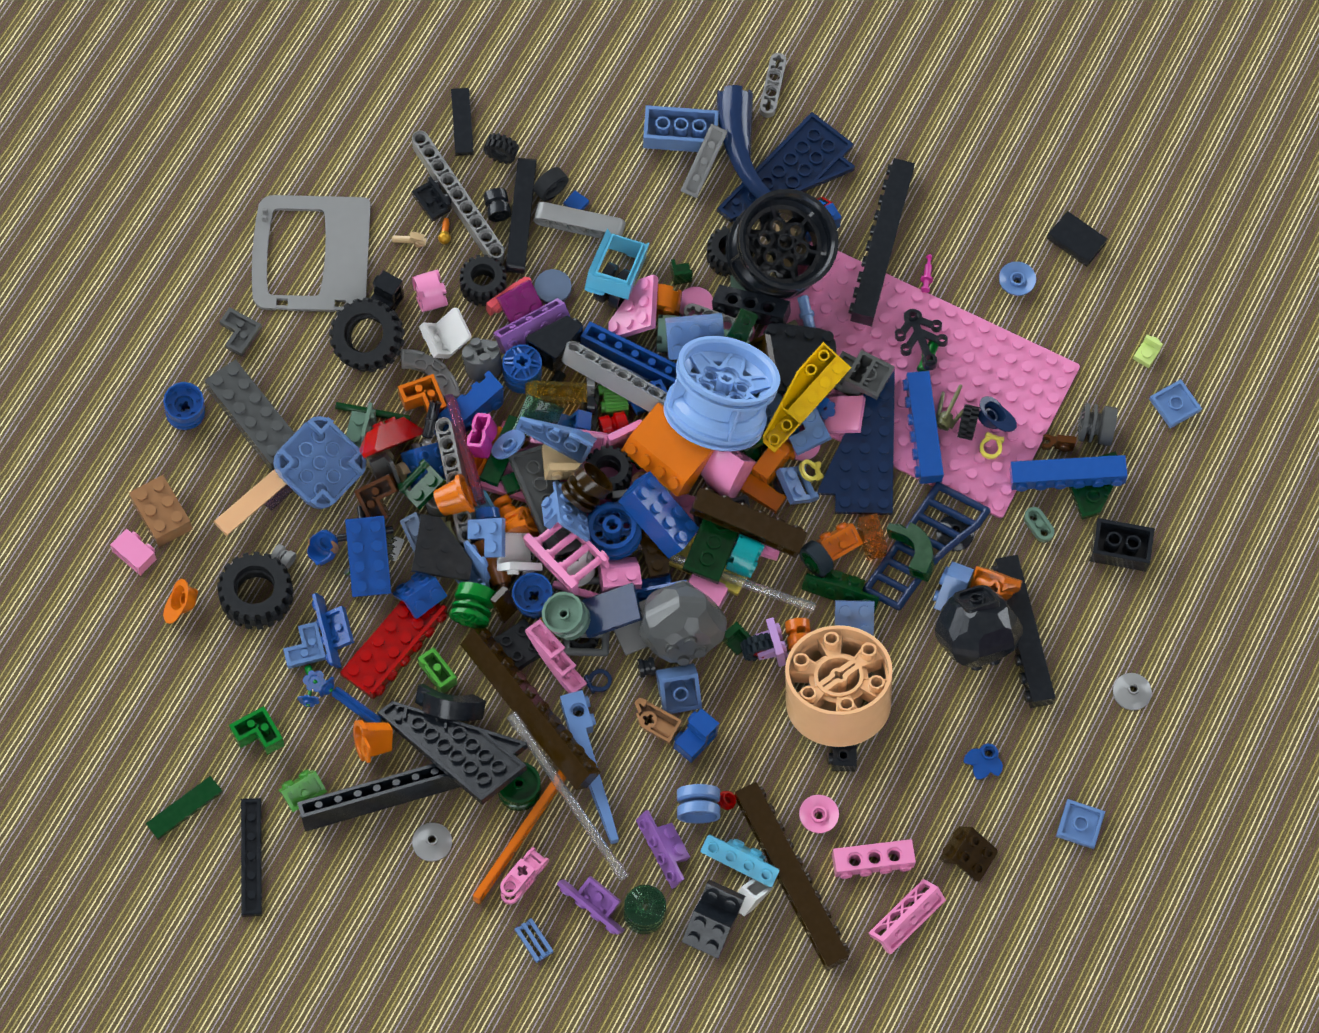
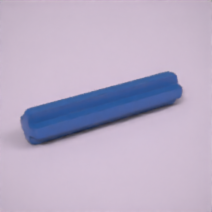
M336 687L331 694L335 699L365 721L382 722L381 717L340 687Z

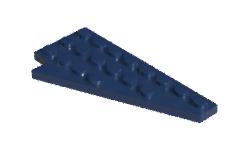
M811 112L755 171L770 191L794 189L805 192L853 172L855 166L845 159L844 156L853 148L854 144ZM742 182L717 208V212L728 221L733 222L757 199Z

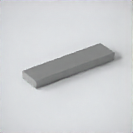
M713 124L710 125L681 188L682 192L698 198L728 131Z

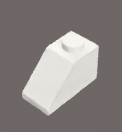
M754 879L744 884L738 891V893L746 896L739 913L746 916L754 910L774 887H768Z

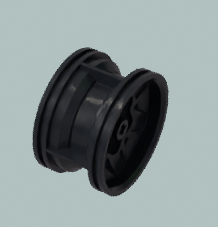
M794 189L774 190L754 201L731 225L725 245L727 264L733 277L746 291L783 300L790 299L803 293L810 286L821 280L831 269L838 252V231L828 209L815 197ZM779 213L790 215L793 218L785 222ZM759 219L761 229H752L755 222ZM773 223L779 225L780 231L773 229ZM791 228L796 229L798 233L797 236H793L791 234ZM807 232L810 234L812 245L803 240ZM761 236L767 239V245L760 241ZM796 246H800L803 249V254H799L796 251ZM766 254L772 256L773 262L766 260ZM784 259L790 261V267L784 265ZM798 265L808 266L807 269L801 275L798 276ZM771 272H774L776 278L770 276L769 274H770Z

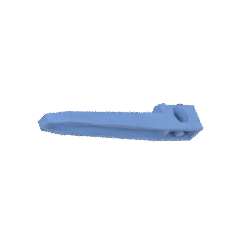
M583 690L560 696V705L568 730L572 733L576 742L584 748L588 757L596 763L588 733L593 732V725H596L594 714H590L588 707H591L588 695L584 696ZM575 711H582L584 714L577 717L573 713ZM599 774L589 785V789L610 844H615L619 842V838Z

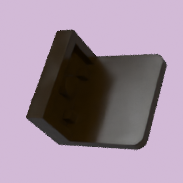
M959 826L953 832L950 842L943 848V853L939 859L944 863L956 864L974 881L979 882L998 851L973 827Z

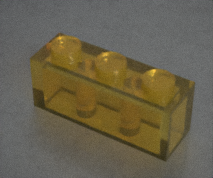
M533 380L525 383V402L579 405L587 402V383Z

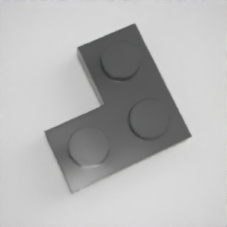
M230 307L220 320L221 326L234 332L225 345L226 349L242 357L261 330L262 325Z

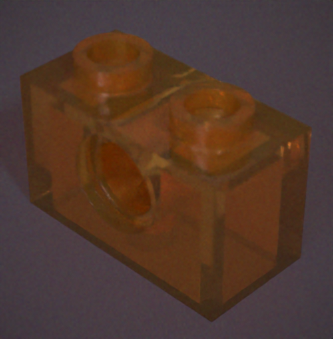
M878 514L859 517L857 528L860 538L864 543L862 545L867 561L885 557L888 547Z

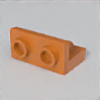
M846 522L838 524L835 527L836 530L831 533L827 531L819 536L820 539L816 541L825 548L833 561L864 544L854 524Z

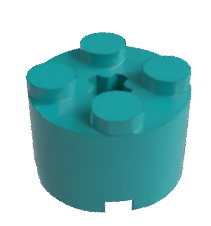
M739 534L725 569L745 578H751L758 564L757 560L765 545L750 537Z

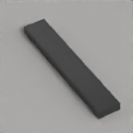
M261 798L241 799L242 917L262 916Z

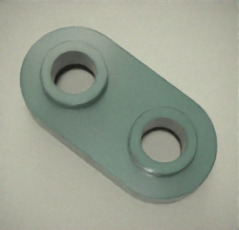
M1037 507L1028 508L1024 514L1025 524L1038 541L1043 543L1049 542L1054 536V527L1041 509ZM1030 517H1035L1036 520L1033 521L1030 519ZM1041 532H1046L1047 535L1043 536Z

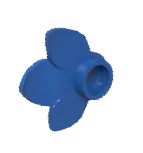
M987 743L982 745L980 749H971L964 757L963 762L965 764L973 765V774L977 780L986 778L990 772L999 776L1003 769L1002 761L998 758V749L993 744ZM986 751L991 752V753H992V756H990V757L986 756V755H985V752H986Z

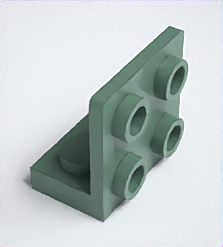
M370 402L366 413L351 412L346 436L359 449L366 433L371 431L372 426L377 423V418L375 417L376 410L373 409V403Z

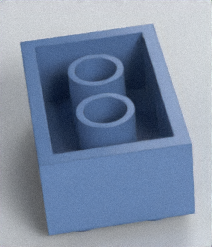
M722 313L665 318L669 360L678 359L683 346L693 339L704 336L724 337Z

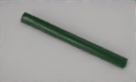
M336 402L335 405L337 410L367 412V407ZM374 409L376 410L375 417L385 419L405 417L409 421L411 420L410 415Z

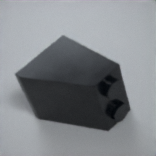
M567 315L528 335L525 338V343L539 352L542 366L555 374L565 365L561 359L567 342L574 341L581 344L583 325L578 319H572Z

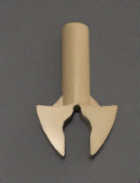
M411 231L410 236H392V242L413 243L416 248H420L426 245L427 238H424V234Z
M404 462L394 465L400 481L403 482L407 478V474L411 473L408 466Z

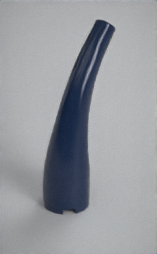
M739 85L724 86L723 91H717L716 109L719 111V127L728 131L723 144L737 175L751 194L758 199L771 191L762 182L751 162L753 93L750 89L748 92L742 90V86Z

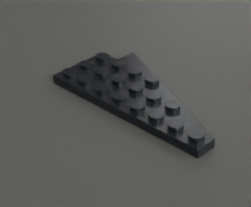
M395 701L390 702L378 711V716L384 722H389L393 730L481 805L527 770L526 764L517 758L518 755L528 748L525 741L460 721L432 716L421 709Z

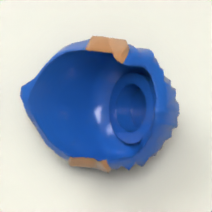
M321 530L308 540L307 554L316 565H324L330 562L339 551L337 537L328 530Z

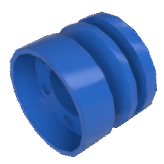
M520 344L506 351L502 363L505 385L516 393L526 394L535 390L542 380V359L539 352L529 345Z
M188 382L175 383L168 388L164 395L163 403L166 418L171 426L179 430H190L200 425L205 416L204 398L200 389Z
M535 572L520 576L512 589L513 600L519 612L531 619L542 617L544 603L555 594L549 580L542 574ZM531 596H538V600H532Z

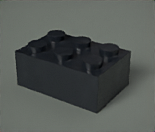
M1098 518L1094 526L1089 561L1146 572L1150 565L1155 528Z

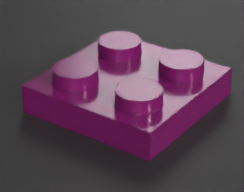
M527 280L497 297L509 324L543 306L531 280Z

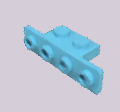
M711 834L707 836L701 848V853L768 887L773 886L780 870L764 862L766 856L762 855L760 850L756 848L750 849L744 846L745 843L738 839H730L726 843Z

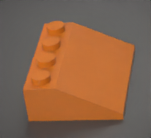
M660 402L655 405L632 432L621 450L622 452L625 451L627 456L646 472L650 471L663 486L676 496L686 495L690 492L714 450L694 444L678 434L666 420L663 405Z

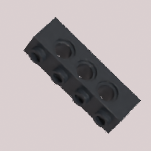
M720 284L712 300L714 311L736 318L740 309L744 308L758 315L755 324L766 326L776 323L786 324L791 313L790 301Z

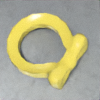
M986 432L985 438L979 447L981 455L986 459H996L1002 452L1004 437ZM991 439L995 440L998 445V451L995 454H988L983 448L984 444Z
M805 459L799 464L800 474L805 480L809 482L816 480L818 482L824 478L820 470V461L814 463L811 460ZM805 464L810 465L815 470L816 474L813 477L806 473L804 469Z

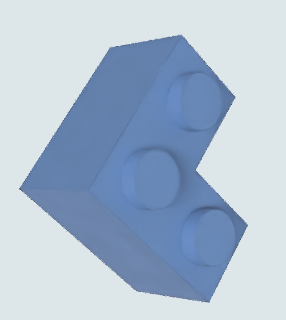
M953 561L950 567L946 566L939 581L942 587L940 591L936 590L933 601L936 602L934 609L941 611L944 604L954 593L967 589L974 569Z

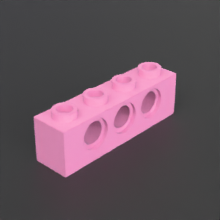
M912 839L835 848L832 851L835 877H840L841 879H848L852 875L858 874L862 877L870 876L874 872L888 874L892 870L906 872L914 868L916 863ZM894 854L899 860L891 861L888 856ZM876 857L879 862L873 864L869 861V858ZM856 859L859 865L852 866L849 860Z

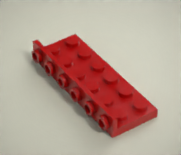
M400 601L340 671V675L374 700L376 696H381L388 682L394 681L398 676L399 669L402 666H407L411 660V655L414 652L417 653L422 648V642L434 634L435 627L439 623L442 624L448 616L447 607L437 603L416 619L406 604Z

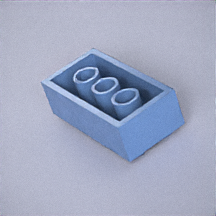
M646 105L643 148L698 152L710 125L718 126L719 111Z

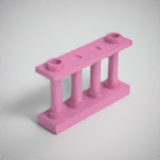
M558 522L538 537L535 536L533 538L527 533L523 537L525 546L575 596L580 593L579 581L600 564L607 570L610 568L609 557L603 550L599 551L590 541L586 542L572 532L550 550H545L542 547V543L563 527ZM575 539L583 545L563 562L557 563L554 560L555 555ZM588 551L595 557L575 575H569L566 572L570 565Z

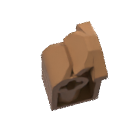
M643 698L637 699L635 701L638 710L636 715L641 728L645 732L671 745L683 724L682 720ZM652 717L654 723H649L647 726L645 719H650Z

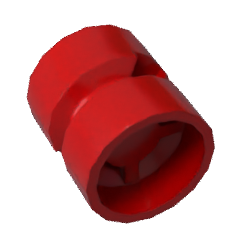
M624 411L614 413L613 417L609 415L598 417L599 429L603 433L610 434L629 425Z

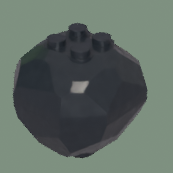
M978 585L954 593L942 607L935 627V636L955 662L970 667L974 671L981 670L982 666L986 664L998 665L1003 657L1017 648L1023 635V626L1006 600L986 585Z

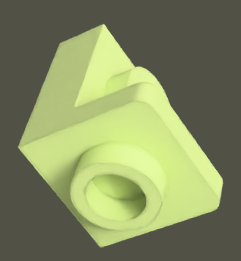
M1146 335L1133 359L1149 368L1159 354L1163 344L1158 338Z

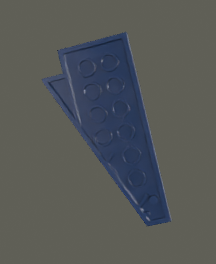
M895 369L877 400L863 394L866 401L861 433L844 434L819 486L818 495L835 496V514H893Z

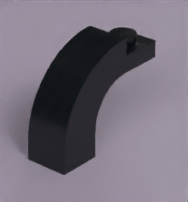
M419 684L415 703L423 707V712L432 716L455 721H476L483 719L486 701L474 694L464 696L448 695L438 692L425 684Z

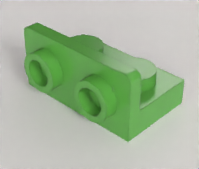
M304 770L298 775L299 778L294 781L290 779L281 785L282 788L278 790L292 812L299 809L297 802L318 797L327 792L316 771Z

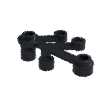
M909 309L904 313L905 323L901 329L895 331V339L900 342L904 341L906 333L911 327H913L914 332L907 343L901 345L900 352L903 356H909L918 340L924 356L922 358L923 368L934 370L937 367V357L930 352L926 339L936 343L939 347H945L948 344V337L945 334L935 335L923 330L920 325L931 328L933 332L937 333L942 330V322L940 320H928L922 317V313L919 310Z

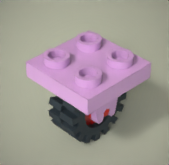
M772 617L766 619L767 631L748 637L747 640H743L740 643L746 661L776 657L779 667L786 665L785 658L788 657L785 641L783 640L779 623H775Z

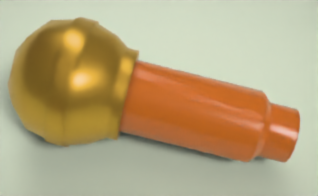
M444 218L442 231L438 236L441 244H448L451 240L448 218Z

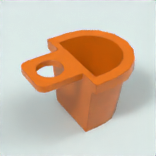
M462 474L455 475L454 480L433 492L436 505L444 516L466 511L473 513L475 512L474 507L478 506L474 492L467 485Z
M355 720L353 727L354 743L361 761L370 763L372 756L392 751L393 729L389 722L364 723L363 720Z

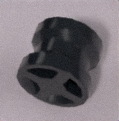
M649 657L647 660L637 659L640 678H644L646 675L656 676L653 657Z

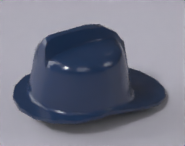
M985 396L980 400L978 418L981 424L987 428L1000 429L1005 432H1012L1017 428L1015 418L996 399Z

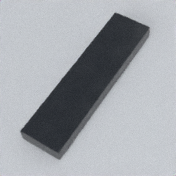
M469 88L451 89L455 156L474 155Z

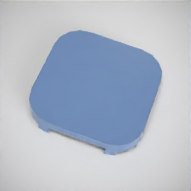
M321 416L313 417L305 422L277 451L273 462L278 476L305 503L316 509L328 508L336 503L366 470V458H363L359 448L333 423L332 419Z

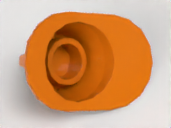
M180 579L175 583L165 605L163 617L166 623H174L182 613L189 612L195 607L198 590L188 586L184 579Z

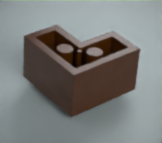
M392 473L354 492L366 517L384 516L386 519L391 515L383 498L399 491Z

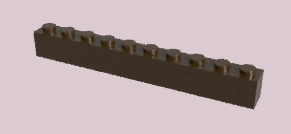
M485 627L473 628L460 644L461 647L575 790L588 788L601 773L596 763L588 757L584 748L573 738L572 733L563 726L560 718L551 711L549 704L539 696L536 688L531 686L526 676L515 666L514 661L506 655L503 647L492 637L491 632Z
M757 782L736 791V802L770 865L780 870L777 879L825 970L828 971L848 961L850 950L845 942L842 943L838 927L830 921L831 914L827 907L824 908L822 906L820 893L818 890L814 891L811 885L813 883L811 876L808 872H804L802 868L803 862L799 855H795L791 839L786 838L782 822L780 820L777 821L774 816L776 812L773 805L767 803L764 788L762 786L759 787Z

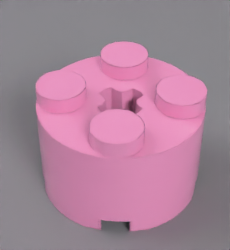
M438 269L412 277L413 288L417 294L416 299L422 312L448 305L447 298L443 295L446 294V288L444 283L439 282L441 277Z

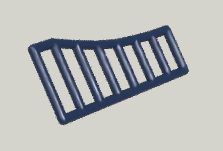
M937 482L905 527L908 528L910 522L916 525L920 520L954 538L944 545L929 537L932 547L939 550L934 555L935 566L948 552L978 530L991 510L989 507ZM941 491L981 513L976 520H973L934 500V498ZM931 506L969 527L960 533L928 517L924 512ZM896 540L864 585L862 591L879 597L880 602L900 611L923 580L912 577L914 580L907 587L883 574L886 567L890 565L910 576L908 566L893 559L898 550L914 557L915 551ZM877 580L903 593L898 602L872 589Z

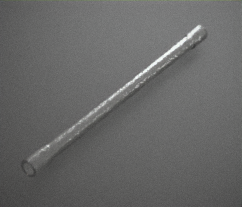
M639 544L636 550L642 552L641 545ZM675 554L669 558V561L684 566L687 557ZM723 571L720 579L795 606L797 609L811 614L814 613L817 605L815 602L795 597L727 571Z
M514 712L509 715L507 720L522 740L527 743V747L604 856L613 873L620 882L630 876L616 858L527 730L525 723L518 713Z

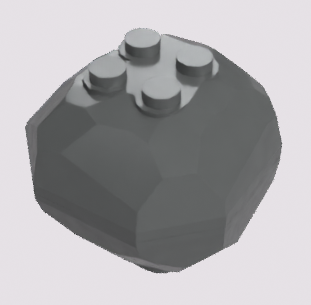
M679 581L655 590L648 596L640 623V637L658 657L670 663L677 662L679 665L685 666L692 659L704 657L723 641L727 619L722 610L708 595L688 581Z

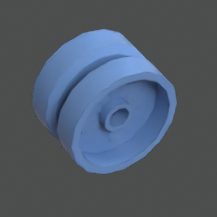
M692 784L678 788L677 802L680 805L677 806V819L693 824L710 823L719 820L721 816L720 806L716 803L720 801V789L707 784Z

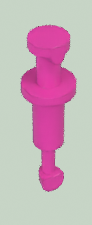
M931 254L926 256L928 261L925 265L924 275L921 277V282L924 283L921 291L925 293L930 292L929 284L933 282V277H931Z

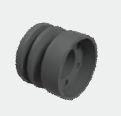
M1085 402L1078 419V441L1083 442L1085 435L1088 434L1087 442L1091 443L1094 435H1097V443L1099 445L1111 446L1115 433L1118 408L1104 406L1102 413H1098V404H1094L1092 412H1090V403Z

